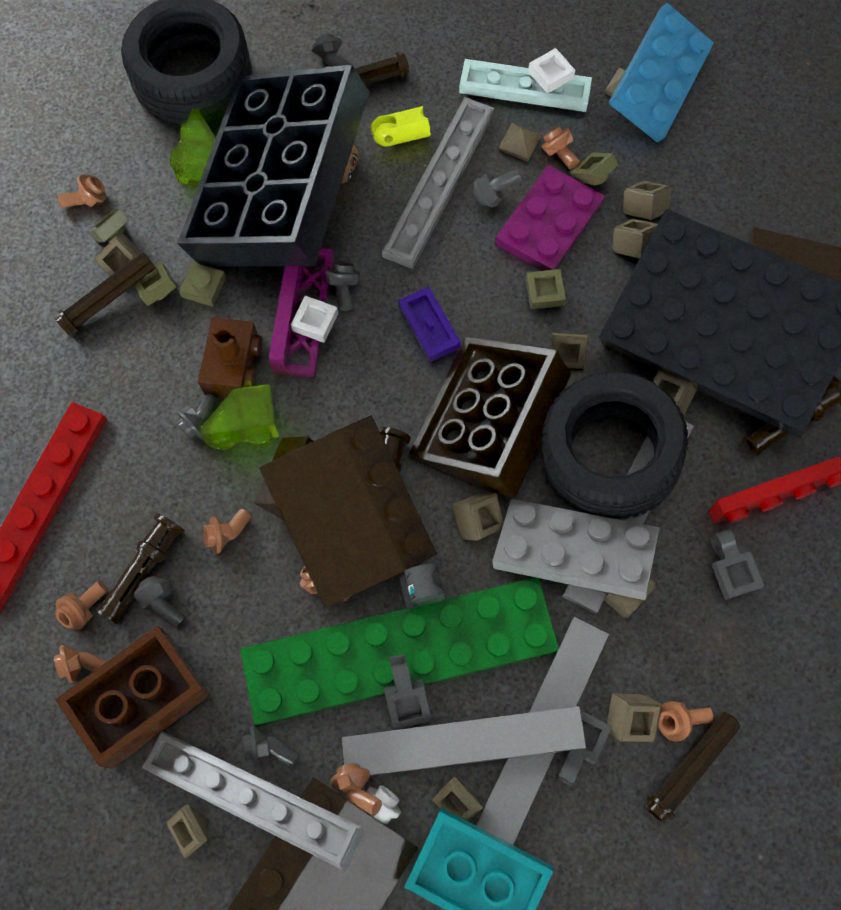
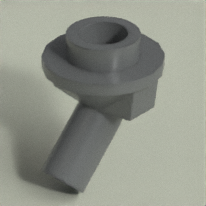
M324 34L315 39L316 43L311 46L312 53L323 58L330 67L352 65L336 55L342 45L340 38L334 37L333 34Z
M515 169L493 178L492 174H484L474 181L475 198L484 206L496 207L503 199L500 190L521 182L519 171Z
M344 261L333 262V267H327L325 273L326 282L329 285H335L340 311H349L353 308L349 285H357L360 272L353 268L354 264Z
M207 394L196 411L188 405L177 412L181 419L176 424L189 439L196 435L202 440L210 431L205 422L212 414L218 402L217 398L212 394Z
M152 576L140 582L139 588L134 592V597L139 601L142 609H153L169 624L176 627L182 621L184 615L165 600L172 593L171 581L169 579H161L160 576Z
M254 726L250 727V735L243 736L245 761L253 759L254 767H259L269 753L289 767L298 757V753L281 740L263 734Z

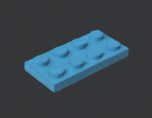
M668 3L664 4L657 12L608 104L658 143L666 137L714 42Z

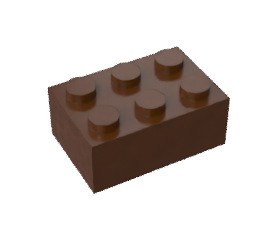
M157 625L55 700L97 765L113 769L211 694L169 634Z

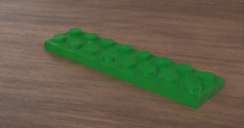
M535 577L447 598L431 604L406 608L240 648L254 726L259 727L385 696L384 688L395 686L389 657L404 654L411 682L422 679L425 686L555 654L559 651L539 578Z

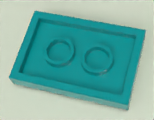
M441 808L404 888L445 910H536L553 874L554 866Z

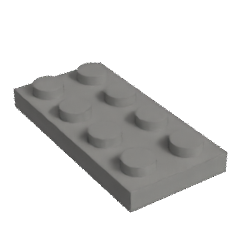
M511 499L493 557V568L646 600L660 527Z

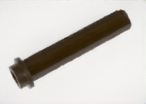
M394 52L391 58L355 68L363 83L368 85L398 75L400 79L404 78V74L409 73V65L404 53L398 54V52Z
M139 254L65 311L62 309L58 310L59 315L55 317V320L68 335L73 331L75 333L79 332L78 327L151 273L155 269L153 262L146 254Z
M721 712L655 795L649 794L647 796L649 802L645 808L658 821L665 824L668 819L673 820L675 818L673 812L739 731L741 725L735 717L729 713Z

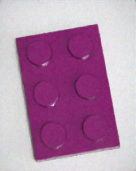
M547 165L495 237V245L541 271L558 269L602 206L605 195Z

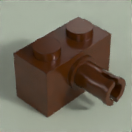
M217 317L211 318L198 383L204 395L212 394L215 397L246 401L248 389H253L256 382V368H253L255 356L259 357L262 351V336L258 335L254 322Z

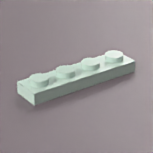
M465 59L459 93L586 112L592 77L574 75V79L547 94L528 72L529 68Z

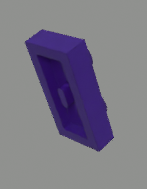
M429 286L398 300V307L429 363L460 349L461 342Z

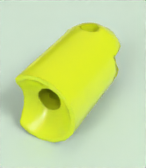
M423 106L379 116L371 125V132L375 142L383 147L430 137L431 135L429 120L423 114Z

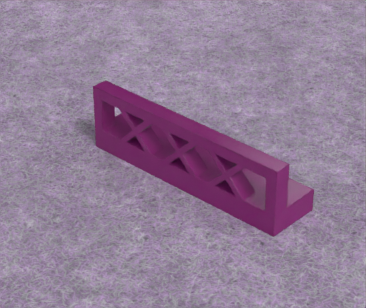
M320 249L318 259L325 260L324 268L313 276L307 271L305 266L284 267L269 354V362L274 374L315 378L320 341L307 336L301 337L299 333L292 331L291 323L298 311V307L302 303L300 299L301 293L312 285L319 292L317 300L327 303L329 284L326 282L325 269L333 266V250ZM293 337L297 340L295 343H293ZM312 340V344H311V348H310V346H309L307 343ZM301 347L310 355L308 366L289 364L290 355Z

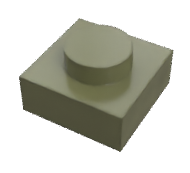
M592 152L570 173L573 179L583 184L596 186L606 181L609 173L619 164L613 153Z
M120 209L112 210L92 227L88 233L96 242H105L107 240L110 243L116 235H122L125 232L122 226L129 219Z
M162 261L154 265L155 269L135 284L140 298L147 306L165 298L170 291L176 288L168 269Z
M192 262L179 292L182 298L214 307L226 280L224 271Z
M561 269L526 272L525 281L530 310L565 306L566 297Z

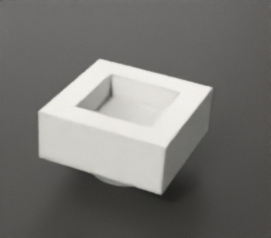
M555 48L530 62L528 72L548 94L574 79L575 69Z
M305 296L291 323L292 331L325 343L338 316V308Z

